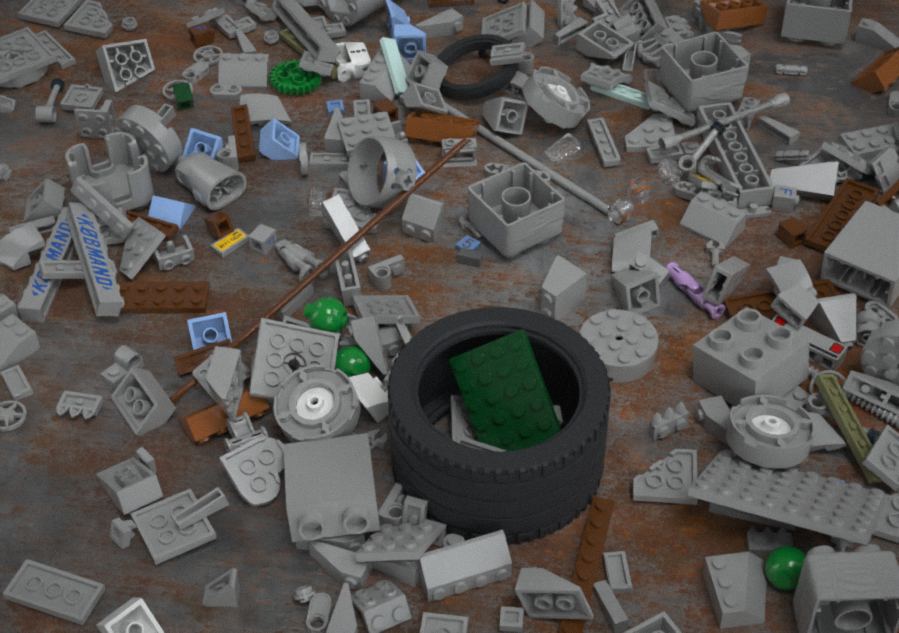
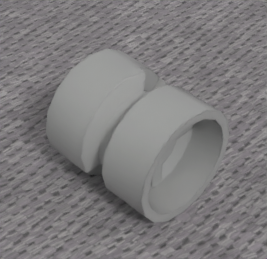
M866 310L856 315V343L859 346L864 347L872 330L880 327V317L877 313Z

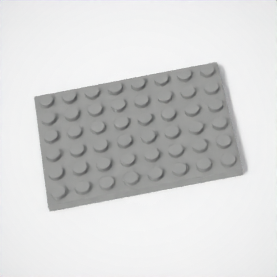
M721 450L689 487L688 492L690 497L867 546L889 498V495L884 494V491L880 489L869 490L862 488V485L857 483L847 484L841 482L838 478H824L815 472H801L796 467L789 469H764L759 465L746 461L732 450Z

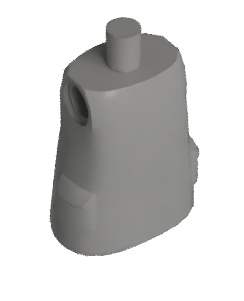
M198 152L187 157L182 155L177 160L178 164L175 168L176 178L193 193L196 201L211 210L225 207L240 197L246 189L247 180L242 172L216 161L205 153Z

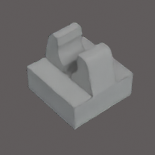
M116 518L111 522L110 537L121 549L129 547L130 539L135 536L131 529L136 528L137 525L132 520L122 521L120 518Z

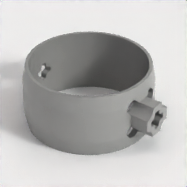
M371 136L360 140L351 153L347 170L348 186L353 198L359 204L371 208L384 209L404 190L409 191L412 186H415L417 176L416 159L411 147L404 141L384 136ZM384 152L387 162V174L383 189L379 193L377 169ZM364 161L366 167L361 169L359 165L362 164ZM395 168H398L397 174L394 173ZM393 183H395L394 189L391 188V185ZM409 196L397 207L403 205L408 200Z

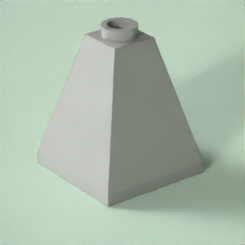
M498 97L485 101L482 115L494 131L522 135L528 105L526 101Z
M621 270L611 275L612 288L623 310L640 315L661 306L657 272Z
M856 294L819 298V303L809 318L810 322L822 335L848 346L847 351L852 350L856 342Z

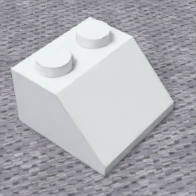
M369 373L349 377L359 401L377 423L389 415L388 393L382 390L384 385L377 376L372 378Z
M135 597L96 624L101 633H164L143 599Z

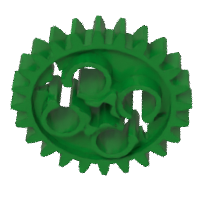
M294 58L293 61L287 59L286 63L281 61V65L276 64V67H272L269 81L273 89L278 90V93L283 91V95L289 93L291 96L295 93L298 96L299 93L305 95V92L311 93V89L316 90V87L320 86L319 83H322V76L318 72L303 70L299 67L301 59L296 61Z

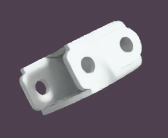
M363 42L336 43L340 51L336 57V61L340 63V66L337 68L338 80L344 83L362 78L371 64L365 44Z

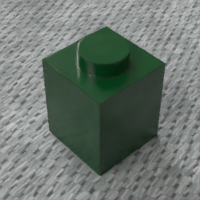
M189 82L173 85V95L177 110L194 108Z

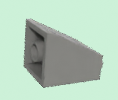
M558 255L541 288L540 313L559 321L584 302L587 273Z

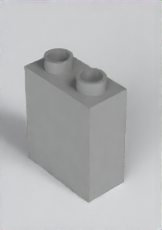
M865 201L824 252L820 279H829L837 287L855 293L870 301H878L890 309L899 296V213L885 206H878Z
M368 433L284 444L286 509L292 542L380 530Z

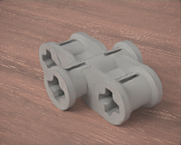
M243 412L235 420L226 418V425L232 436V439H224L227 453L258 437L267 436L269 438L264 426H260L258 430L254 431L247 412Z

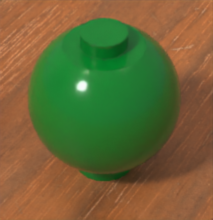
M333 297L320 298L314 304L308 303L304 310V317L309 319V324L313 329L339 333L343 328L347 327L349 322L345 306Z
M358 346L344 347L337 352L335 370H341L348 377L370 373V359Z
M780 546L772 550L765 561V574L769 582L780 590H796L806 555L800 549L793 546Z

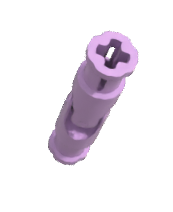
M671 262L666 266L670 270V278L674 280V284L687 293L703 310L706 309L713 319L722 316L725 306L723 304L718 306L702 298L706 289L694 281L690 274L682 271L676 262Z

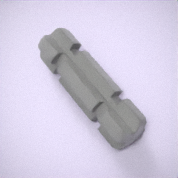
M782 64L775 66L776 74H800L801 76H806L808 71L807 66H783Z
M800 150L777 151L775 157L777 161H784V159L785 161L809 160L810 152L809 150H802V152Z

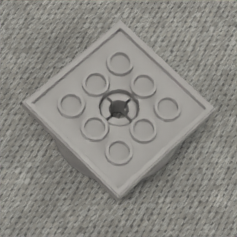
M29 27L0 37V87L22 88L25 85L37 82L47 72L49 64L57 62V57Z
M261 318L256 349L251 361V381L248 395L264 398L274 404L275 396L277 397L282 389V382L292 374V370L288 365H293L296 368L293 373L310 365H325L326 368L335 370L339 334Z

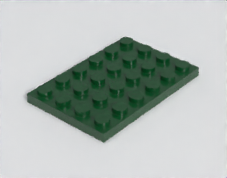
M525 329L449 359L479 442L506 451H515L543 443L562 430Z

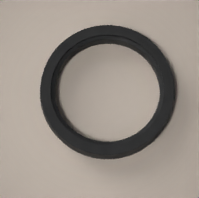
M493 34L474 35L451 44L437 58L449 67L452 62L465 54L478 50H492V46L511 44V42L504 37ZM518 63L504 64L490 78L473 84H454L443 78L439 90L443 95L456 100H474L489 96L505 87L516 74Z

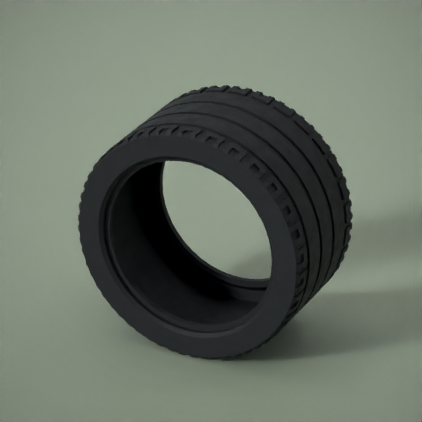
M486 307L458 312L437 320L431 325L426 326L423 330H420L417 335L413 336L404 345V349L400 350L398 357L394 360V365L391 367L387 386L392 470L395 483L401 484L403 487L405 498L408 495L428 501L426 519L446 524L447 534L455 533L461 535L465 541L503 530L507 545L533 541L537 538H543L548 534H553L556 530H561L566 524L573 522L574 518H578L581 511L586 510L587 505L592 502L593 496L596 495L603 476L611 397L610 379L607 376L608 371L604 367V362L600 359L599 353L588 343L586 338L563 322L541 313L509 307ZM525 329L552 405L560 406L563 421L561 425L564 428L552 438L538 445L521 450L502 452L471 448L449 439L438 431L433 424L442 415L450 411L451 395L462 396L449 359Z

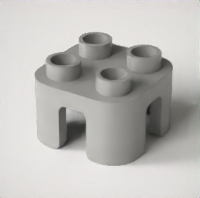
M126 132L107 134L104 140L108 159L95 165L91 163L89 150L85 143L74 145L67 150L65 158L72 186L75 180L81 176L116 209L122 207L125 211L142 209L152 200L154 190L148 159L145 154L139 156L137 142L131 134Z

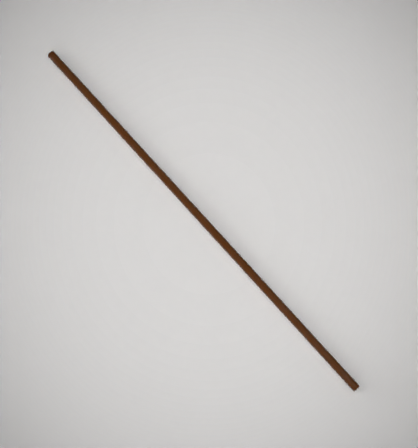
M463 138L415 180V186H412L409 191L404 190L229 344L227 348L237 349L259 329L261 318L271 319L469 143L468 139ZM193 376L170 396L169 399L172 403L175 404L198 383V380Z

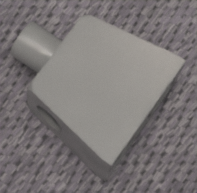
M797 284L779 293L771 307L793 327L800 330L819 303V300L816 298L817 291L813 287L805 289L801 284Z

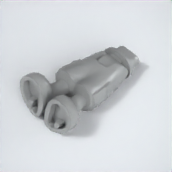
M283 239L275 244L278 254L286 261L287 265L293 271L300 272V282L324 262L321 259H316L313 253L292 241ZM330 266L318 278H326L330 272Z

